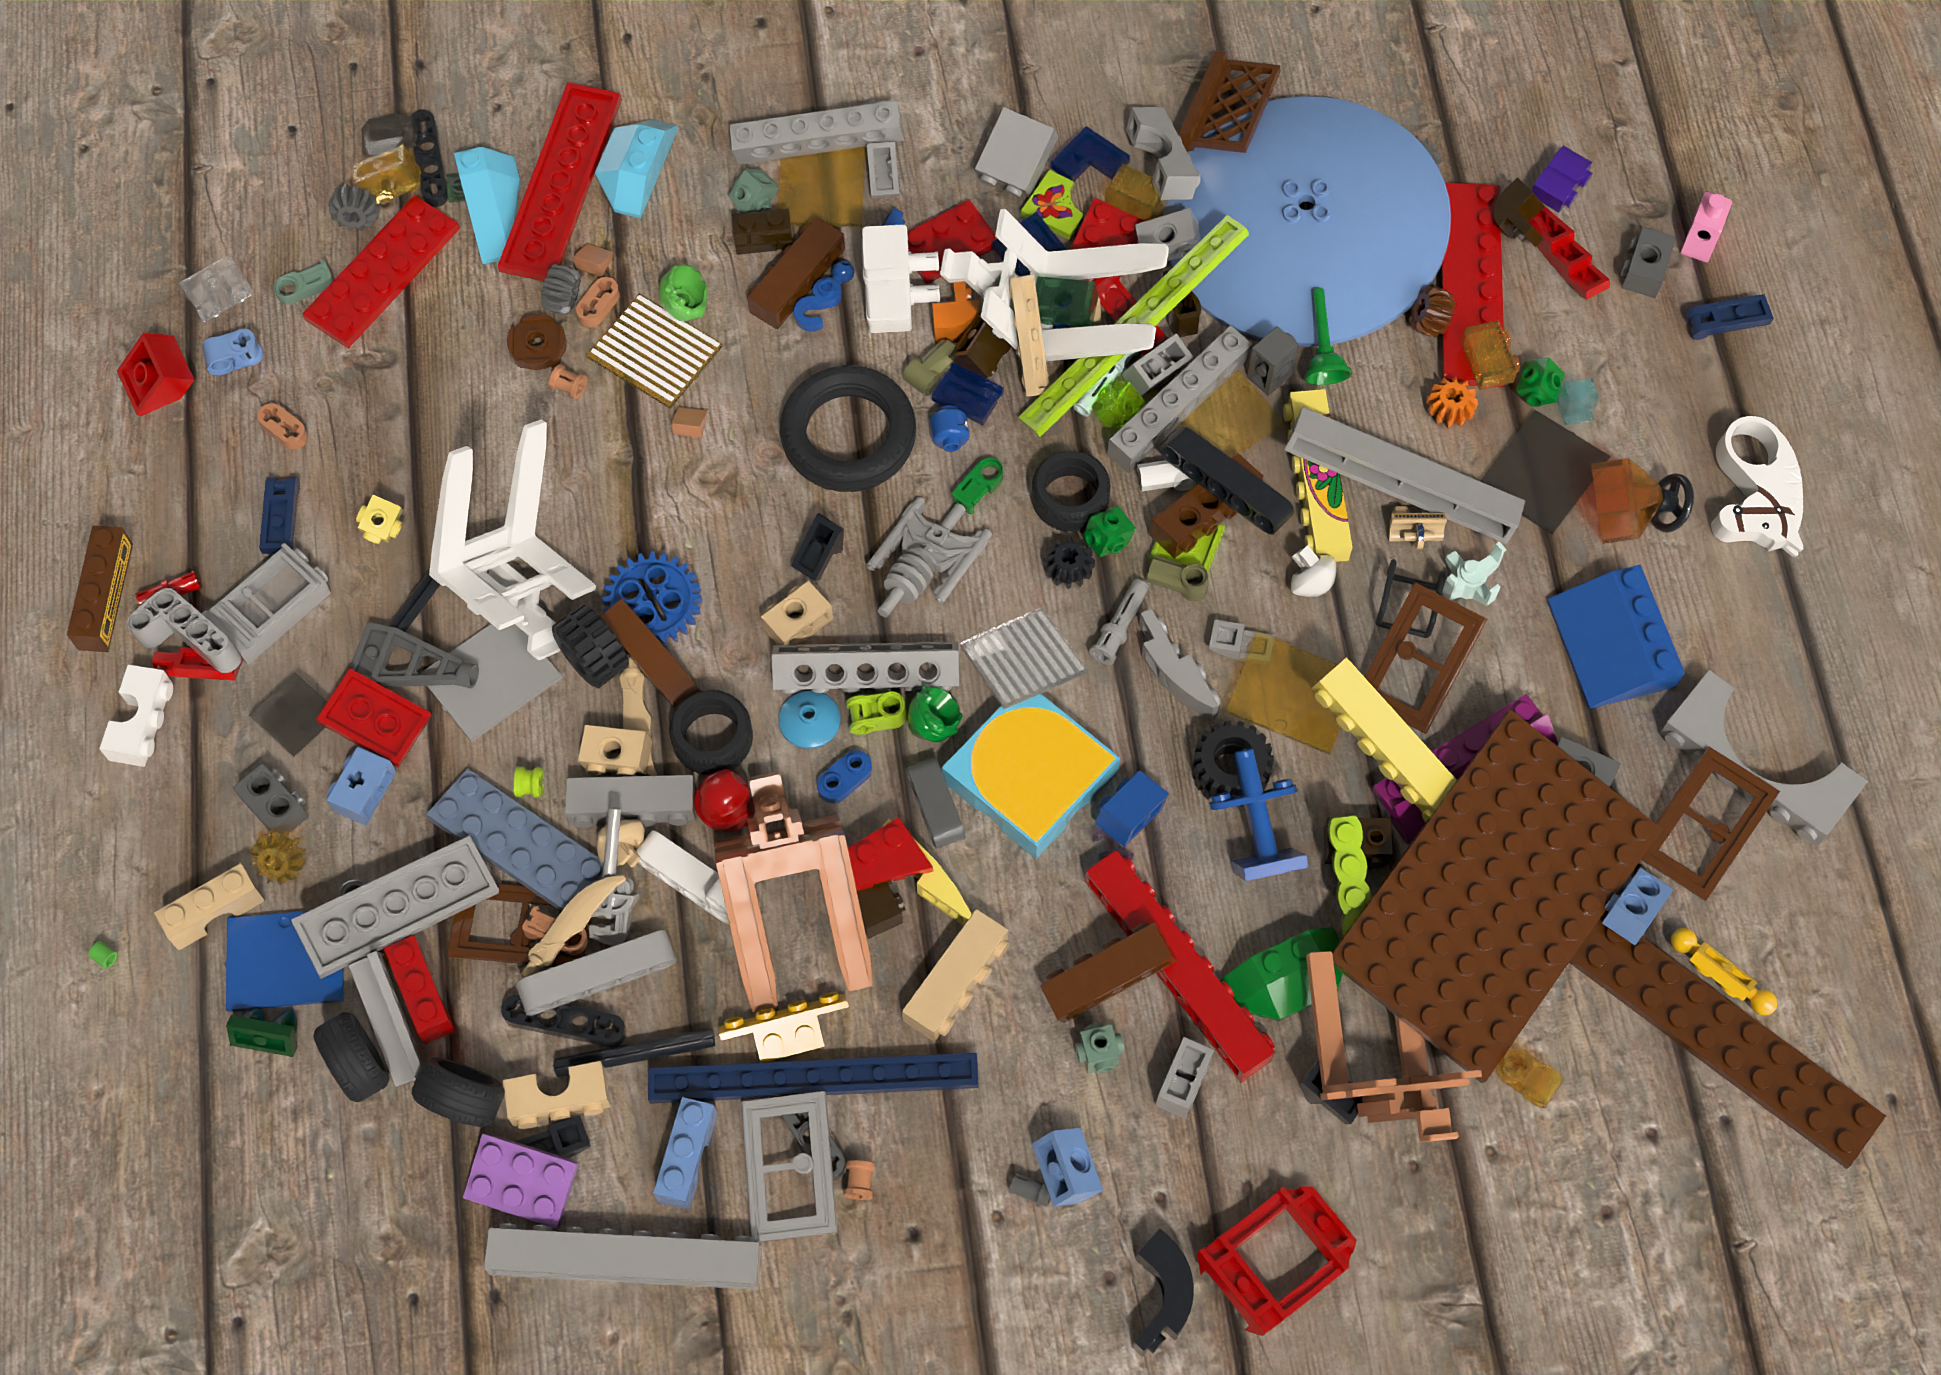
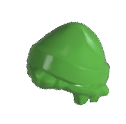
M685 264L672 266L659 283V300L661 305L671 316L679 321L685 322L702 318L707 307V284L701 281L702 274L697 271L696 267Z

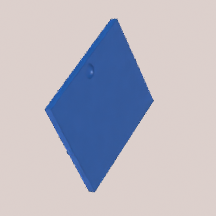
M308 911L227 918V959L225 962L227 1012L344 1001V968L320 979L291 923V919Z

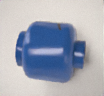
M949 405L938 408L931 416L929 424L931 438L935 446L947 452H954L959 450L969 440L970 433L965 412Z

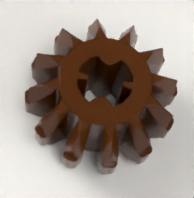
M1428 286L1425 290H1421L1413 307L1410 308L1412 314L1409 317V321L1412 322V329L1429 337H1438L1440 333L1444 334L1447 325H1451L1452 316L1455 315L1453 309L1456 306V302L1453 301V294L1436 286Z

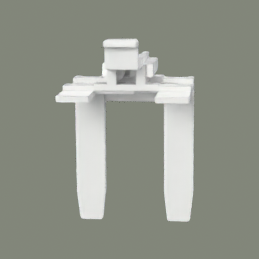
M1000 209L995 236L1007 247L1004 262L988 264L972 251L954 253L951 249L944 250L940 275L949 283L965 281L984 299L981 318L993 328L992 332L998 338H1004L1017 350V355L1019 339L1018 332L1014 326V303L1009 292L1010 278L1019 277L1015 273L1017 258L1031 271L1030 275L1034 274L1046 361L1128 354L1151 349L1154 346L1156 328L1152 324H1115L1053 329L1060 284L1062 282L1137 274L1164 268L1167 264L1169 247L1166 244L1139 243L1048 252L1006 209Z
M542 419L523 427L516 455L505 525L465 541L473 472V450L465 446L449 452L441 484L429 573L441 586H447L467 603V608L474 614L482 615L498 630L513 624L517 625L529 636L527 652L537 660H542L561 651L552 633V626L556 623L538 606L540 590L548 588L553 584L573 600L596 589V585L535 536L546 451L547 423ZM519 556L540 574L526 579L506 562L514 560Z

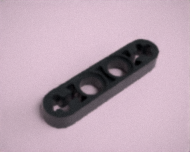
M418 110L410 116L409 124L420 190L426 203L433 207H439L447 202L449 194L437 125L430 111ZM421 122H426L427 132L422 133L420 128ZM430 142L434 144V147L429 151L420 150L421 145ZM435 165L438 167L437 171L433 174L423 172L427 166ZM431 184H436L438 191L435 196H432Z
M519 995L508 997L501 1006V1013L507 1024L519 1029L606 1047L618 1046L626 1037L627 1030L622 1019L609 1013L564 1004L550 1009L557 1013V1019L552 1025L545 1026L539 1022L540 1015L543 1012L533 1015V1022H530L529 1015L522 1013L513 1018L509 1010L516 1009L518 1004H521V1008L525 1011ZM579 1016L587 1018L589 1022L584 1031L575 1032L571 1029L573 1019ZM595 1020H598L597 1023L601 1028L608 1029L611 1024H615L619 1032L613 1033L611 1038H607L605 1031L595 1029Z

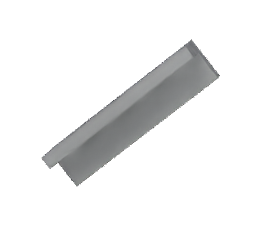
M375 951L367 954V958L348 966L395 1087H399L416 1080L423 1060L381 953Z

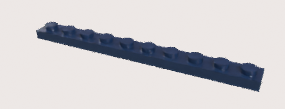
M977 1053L648 1068L649 1104L681 1102L682 1097L696 1101L774 1098L790 1094L825 1091L826 1095L979 1088Z

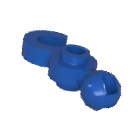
M844 260L838 261L833 266L832 278L819 279L813 286V296L804 297L796 303L794 318L797 326L808 332L818 331L823 328V319L821 317L808 318L804 316V313L808 310L832 308L840 303L842 299L841 284L848 283L854 276L852 264Z

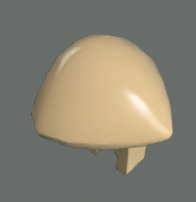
M637 819L620 820L617 866L624 865L627 862L630 867L634 868L641 859L636 850L644 840L645 829L642 822ZM607 825L599 831L596 838V850L602 863H604Z

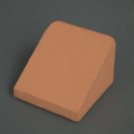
M587 243L575 254L573 259L577 269L602 277L614 253Z
M678 407L671 425L673 434L702 438L708 413L707 410Z

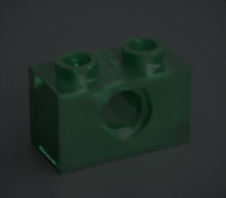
M1037 276L1036 293L1042 324L1054 325L1055 323H1063L1071 327L1093 326L1099 297L1094 281ZM1065 301H1070V303L1064 307L1059 306L1061 303Z

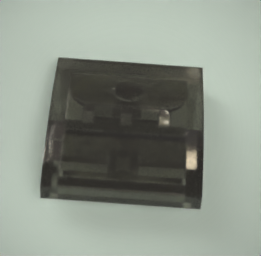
M294 673L250 713L249 717L292 758H295L326 729V727L317 723L316 718L327 701L300 676Z

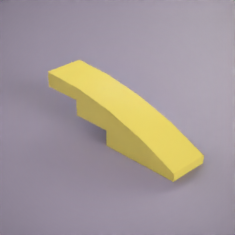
M888 818V820L884 823L883 826L890 823L891 820ZM915 840L934 872L923 875L922 873L913 875L919 879L917 882V894L964 926L972 916V913L957 887L938 862Z

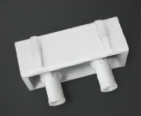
M905 225L864 227L862 229L863 280L865 283L866 319L869 331L871 333L910 331L912 329L911 305L927 302L940 303L939 284L913 286V284H910L909 274L912 271H939L938 252L913 254L908 252V236Z

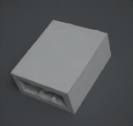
M1003 107L975 167L976 172L981 176L980 181L992 187H995L996 184L1006 187L1005 191L1015 197L1020 198L1021 195H1025L1030 198L1057 141V132L1050 126Z

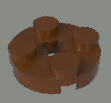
M532 314L520 319L521 323L515 328L512 326L507 335V346L511 357L518 367L542 370L556 367L561 363V357L566 351L567 340L563 327L554 322L552 317L544 314ZM535 338H540L541 342H543L540 346L530 345V343L535 341Z

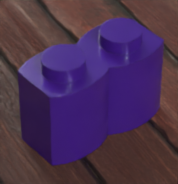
M1563 145L1536 180L1532 192L1543 204L1557 212H1560L1564 206L1569 208L1578 195V192H1576L1578 187L1584 188L1593 174L1589 171L1592 162Z

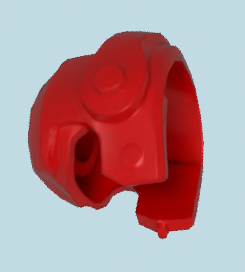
M724 769L708 774L703 778L694 798L695 810L702 822L709 828L724 833L734 832L745 826L748 827L747 819L754 818L755 807L753 797L751 796L750 798V789L738 772Z

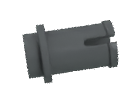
M1018 1172L1015 1174L1009 1193L1036 1202L1037 1207H1041V1205L1047 1207L1051 1198L1045 1182H1038L1020 1175Z

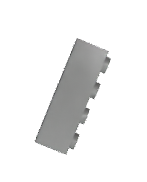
M693 775L567 778L565 814L569 824L578 828H589L593 824L607 825L608 808L610 807L621 808L620 820L637 819L642 822L643 826H653L661 822L682 826L688 822H696L694 801L696 784Z

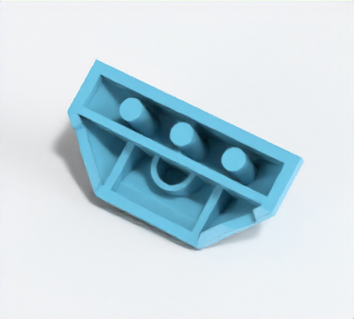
M648 119L614 128L595 172L614 212L641 219L678 131V125Z

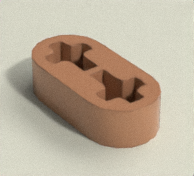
M602 277L597 279L578 302L576 314L582 326L588 328L598 326L620 298L619 287L613 278ZM609 288L611 289V293L605 292L602 296L601 290L607 291ZM594 309V315L589 313L587 316H585V311L591 312Z
M269 403L259 409L257 418L261 427L283 446L295 450L306 444L308 434L304 425L280 405ZM269 416H277L279 423L277 424L271 419L267 420ZM289 429L292 433L298 432L299 435L296 437L288 436L286 430Z

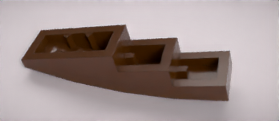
M623 599L619 600L600 616L614 632L625 649L626 654L674 709L679 706L680 702L687 699L688 696L693 693L696 694L698 691L701 692L678 662Z

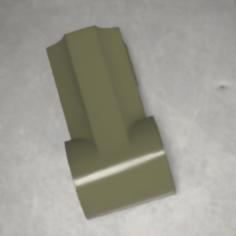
M942 339L922 359L916 358L908 364L904 370L903 379L924 396H929L940 384L942 376L955 365L949 356L956 346L951 341Z
M1155 556L1149 568L1147 582L1180 592L1189 601H1199L1206 596L1208 591V572L1200 564L1184 565ZM1198 580L1201 583L1199 585H1191L1188 582Z

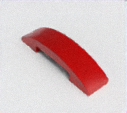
M1116 276L1081 280L1094 296H1099L1100 304L1116 322L1137 303ZM1158 325L1155 326L1154 346L1151 349L1142 350L1141 352L1144 356L1168 339Z

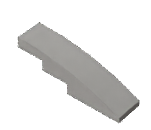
M891 100L867 101L863 102V105L888 102ZM895 141L868 143L867 157L871 198L900 196Z

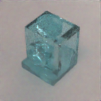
M1593 378L1563 384L1557 403L1565 426L1594 420L1593 411L1599 396Z

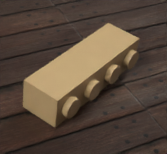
M976 909L903 1009V1021L933 1042L937 1040L940 1034L946 1036L955 1022L952 1019L958 1009L963 1011L973 997L971 991L977 983L982 985L988 978L992 970L989 966L995 958L1001 959L1010 945L1008 942V929Z

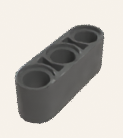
M936 757L906 766L905 769L910 786L934 848L937 849L965 839L966 836L962 822Z

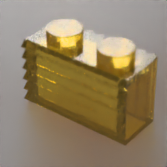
M1122 164L1106 189L1105 202L1144 221H1149L1163 215L1169 200H1160L1152 184L1153 178L1150 175L1147 176L1145 173H1141V171Z
M1496 320L1495 322L1465 328L1462 345L1467 355V360H1469V365H1471L1478 389L1483 390L1514 383L1517 372L1520 370V363L1517 355L1511 354L1509 333L1507 330H1502L1500 322Z

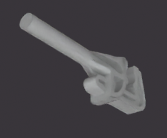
M608 808L604 868L601 879L617 876L621 808ZM626 879L625 882L615 888L592 916L598 917L603 915L608 919L616 917V922L608 925L603 923L589 925V938L609 946L625 943L629 939L632 907L639 898V893L633 892L634 884L631 879Z

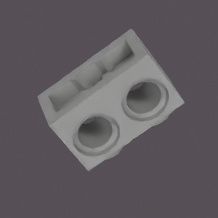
M1183 1037L1159 1092L1156 1107L1186 1119L1211 1063L1214 1050Z

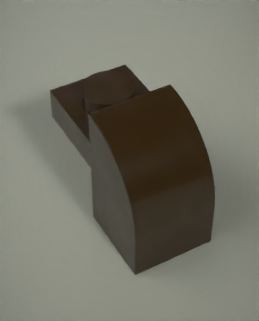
M1517 177L1499 195L1494 207L1495 221L1510 239L1516 235L1523 243L1528 239L1535 247L1544 239L1529 221L1545 206Z

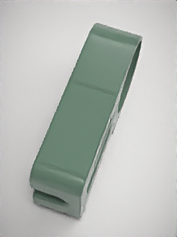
M319 260L320 264L298 273L292 271L279 277L273 286L278 300L283 304L290 305L324 291L334 281L325 261ZM286 285L296 286L295 291L291 294L284 295L281 293L282 288Z

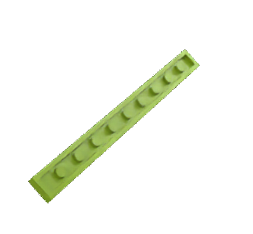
M1227 215L1115 324H1152L1155 327L1250 235L1247 228ZM1126 354L1079 358L1018 418L1033 433L1041 437Z

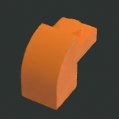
M965 281L953 282L954 302L932 303L935 344H938L942 339L951 342L960 341L976 314L979 313V300H972L971 287H966Z

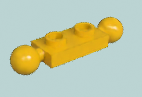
M1682 927L1672 933L1670 942L1674 950L1679 953H1690L1693 955L1690 961L1694 963L1696 970L1706 977H1712L1721 984V988L1726 994L1733 998H1739L1741 1001H1744L1747 997L1750 1000L1753 1011L1762 1016L1770 1015L1776 1010L1777 998L1771 991L1756 989L1757 981L1706 942L1702 945L1698 944L1697 937L1691 929Z

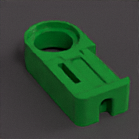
M995 458L981 460L952 492V502L954 504H962L966 509L965 512L973 514L974 506L987 492L992 494L1003 480V466L1001 462ZM992 467L998 471V475L995 478L987 479L981 472L985 468Z

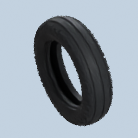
M842 365L821 370L797 386L784 406L780 421V437L782 447L789 462L805 479L824 489L837 492H857L884 483L902 468L914 446L916 418L907 395L891 378L871 368ZM847 396L864 398L876 404L885 413L890 429L885 442L877 451L859 460L840 461L821 454L813 447L806 434L809 420L821 405L835 398Z

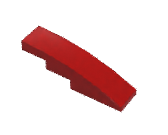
M1546 206L1529 221L1544 238L1537 245V248L1565 281L1585 300L1610 288V279L1592 264V255L1574 240L1575 231Z

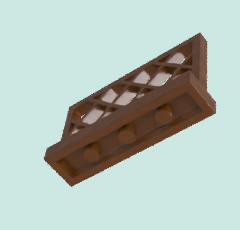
M1215 51L1179 131L1186 151H1194L1195 147L1246 153L1280 75V65L1228 60L1226 52ZM1232 70L1244 72V74L1234 79H1231L1229 76ZM1261 74H1270L1268 78L1260 82L1255 78ZM1250 80L1253 85L1240 91L1237 86ZM1233 89L1236 94L1223 100L1221 94ZM1256 92L1261 94L1260 98L1249 102L1246 98ZM1240 100L1243 102L1244 106L1234 111H1231L1228 107ZM1224 109L1227 113L1226 115L1215 120L1212 118L1213 113ZM1248 112L1252 114L1251 119L1242 123L1237 119ZM1233 121L1236 126L1224 132L1220 129V126ZM1215 130L1218 134L1210 139L1202 138L1203 134ZM1240 132L1244 136L1241 142L1229 141L1228 139Z

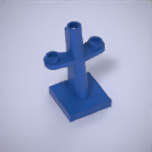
M1248 748L1235 751L1234 760L1242 795L1231 797L1230 792L1212 795V801L1209 802L1211 810L1239 805L1245 806L1254 855L1232 860L1233 873L1243 880L1249 881L1308 868L1306 854L1294 848L1277 851L1266 800L1297 792L1296 784H1292V779L1278 780L1273 782L1274 788L1263 791L1254 749Z

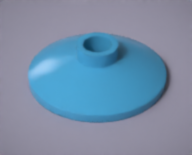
M803 691L791 696L783 704L779 713V727L785 739L794 746L804 749L819 748L829 743L837 734L841 722L840 711L834 700L824 693ZM806 712H813L815 714L810 719L803 716Z

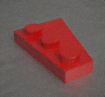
M899 817L848 848L856 891L871 888L874 884L890 880L894 882L903 880L906 876L918 873L923 875L934 872L933 866Z

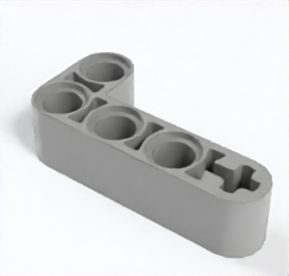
M171 588L161 589L127 619L128 628L145 648L156 647L175 633L221 673L232 672L241 663V655L227 635Z

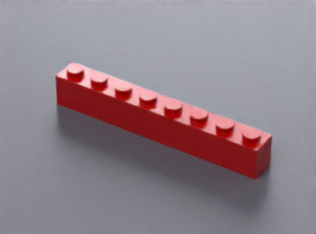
M1117 850L1086 871L1085 883L1127 937L1132 935L1131 930L1145 922H1148L1149 925L1155 923L1161 928L1177 962L1157 972V976L1239 1082L1242 1083L1272 1061L1275 1054L1273 1050L1275 1048L1274 1043L1265 1032L1260 1033L1253 1024L1254 1018L1249 1010L1244 1006L1239 1007L1233 999L1234 993L1225 981L1220 982L1214 975V967L1209 959L1204 955L1199 956L1193 948L1195 944L1190 935L1185 930L1180 931L1174 924L1175 918L1172 912L1165 905L1162 907L1154 898L1156 895L1147 881L1141 882L1135 874L1136 868L1127 856L1122 857Z

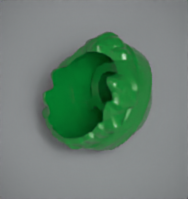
M923 685L922 691L918 692L910 703L908 727L915 737L936 743L942 742L951 735L958 733L957 726L963 715L958 711V704L947 691L938 687Z

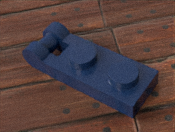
M1765 294L1694 306L1684 312L1687 322L1692 325L1690 331L1694 340H1701L1714 334L1770 325L1774 319ZM1709 317L1710 322L1703 323L1702 318Z
M289 476L287 480H278L277 477H266L259 544L262 554H275L282 548L281 545L283 543L293 550L297 494H299L300 490L297 476ZM285 491V494L277 495L278 492Z

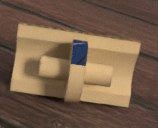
M1396 506L1393 513H1391L1388 533L1389 542L1414 541L1415 549L1422 550L1424 541H1443L1444 528L1447 522L1446 513H1432L1421 509V513H1410V509L1406 506Z

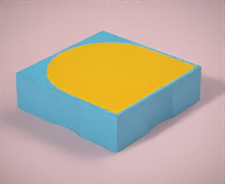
M1025 681L1023 686L1031 697L1026 699L1018 688L1016 693L1022 701L1017 703L1011 695L1009 700L1013 705L1008 707L1004 702L944 764L942 773L948 787L972 807L989 816L997 823L1002 832L1033 858L1037 859L1063 832L1074 814L1090 803L1118 773L1120 757L1041 693L1035 695Z

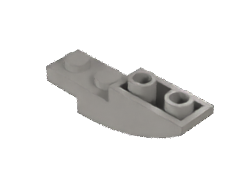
M1152 608L1140 614L1139 627L1147 642L1143 643L1142 657L1159 682L1181 703L1209 720L1215 719L1220 699L1214 688L1209 689L1205 681L1206 674L1202 665L1199 662L1195 663L1191 654L1181 658L1176 643H1170L1166 636L1167 628L1163 619L1156 617Z

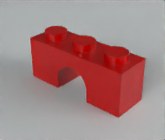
M412 935L383 948L416 1031L425 1045L455 1032L456 1030L445 1003L431 976L433 974L416 937Z

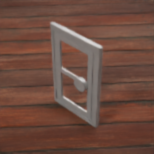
M821 1091L741 1102L750 1229L754 1242L838 1233L826 1092ZM808 1112L812 1157L801 1153L791 1163L764 1166L760 1118ZM795 1169L800 1174H808L813 1169L817 1215L768 1221L764 1173Z

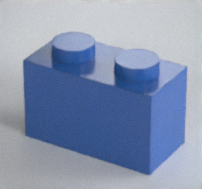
M1140 770L1131 779L1129 777L1124 778L1116 789L1117 793L1113 797L1107 795L1097 807L1100 813L1095 825L1123 847L1162 811L1169 795L1166 790Z

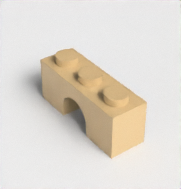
M240 863L159 909L154 914L167 938L178 950H181L207 935L205 926L215 917L225 913H233L238 917L265 900L251 875Z
M597 1061L568 1067L570 1075L569 1085L563 1093L557 1096H548L542 1093L541 1082L536 1074L503 1080L508 1120L513 1127L518 1126L519 1129H528L537 1126L539 1121L551 1119V1122H561L570 1119V1115L584 1113L586 1116H593L602 1113L603 1109L611 1107L606 1070L602 1062Z

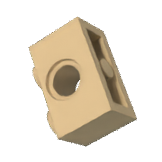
M807 581L802 586L798 585L791 589L787 597L778 604L770 605L761 616L763 630L777 645H800L833 619L832 605ZM792 613L802 614L801 617L796 619L789 617Z
M585 725L578 761L587 770L586 772L592 775L604 776L606 772L617 773L619 777L646 776L653 741L646 731ZM614 749H621L618 757L609 759V755Z

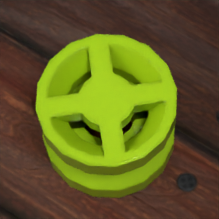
M517 766L514 773L515 797L523 798L525 795H532L534 798H542L544 792L543 767L527 770L523 766Z

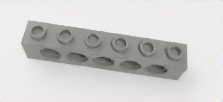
M897 100L730 124L731 147L738 165L865 147L868 143L904 141L902 114Z
M1230 325L1109 439L1107 455L1129 473L1248 360L1252 343Z
M958 642L773 645V690H780L782 693H796L799 689H811L815 693H824L830 689L842 688L844 692H857L861 688H873L874 691L884 692L891 690V687H904V690L918 691L922 689L923 685L950 690L953 686H959ZM925 662H930L936 666V669L932 672H924L920 669V666ZM867 663L874 667V671L865 674L859 671L858 667L861 664ZM893 663H900L905 667V670L900 673H894L889 669V666ZM831 664H838L843 668V671L840 674H832L828 671L827 667ZM799 665H808L812 672L808 675H803L796 668Z

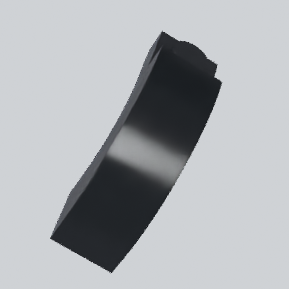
M1161 1229L1151 1237L1137 1253L1136 1261L1155 1277L1160 1285L1163 1297L1160 1312L1133 1343L1132 1348L1142 1357L1148 1350L1152 1354L1158 1350L1166 1340V1337L1162 1335L1164 1332L1174 1340L1178 1338L1187 1322L1193 1304L1194 1283L1189 1263L1179 1246Z

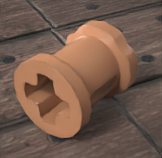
M559 364L550 375L549 388L563 390L577 400L584 393L588 378L584 374L577 375L567 371L565 366Z
M861 1160L846 1162V1169L849 1170L847 1189L843 1191V1197L852 1200L873 1199V1192L870 1191L871 1174L875 1171L876 1167L874 1163Z

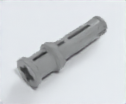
M1140 579L1132 580L1110 623L1102 626L1101 636L1097 644L1091 646L1089 650L1090 655L1096 661L1105 665L1114 664L1116 660L1115 654L1119 646L1127 640L1126 630L1136 615L1144 597L1150 590L1149 585Z

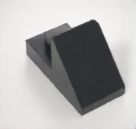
M818 513L791 566L814 581L820 580L832 555L841 553L843 550L844 528Z
M1319 1057L1316 1058L1300 1082L1305 1097L1310 1104H1322L1344 1124L1351 1125L1358 1115L1357 1104L1363 1103L1362 1097L1321 1100L1320 1094L1323 1093Z

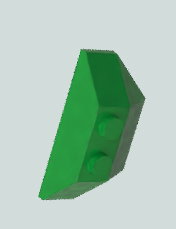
M1333 927L1307 930L1250 957L1219 981H1225L1234 993L1233 999L1240 1008L1244 1006L1252 1015L1281 1021L1312 1006L1306 955L1315 952H1332L1340 939ZM1334 967L1338 991L1343 973Z

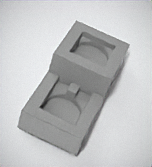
M1214 620L1209 645L1210 650L1235 660L1269 667L1275 635L1244 630V624Z

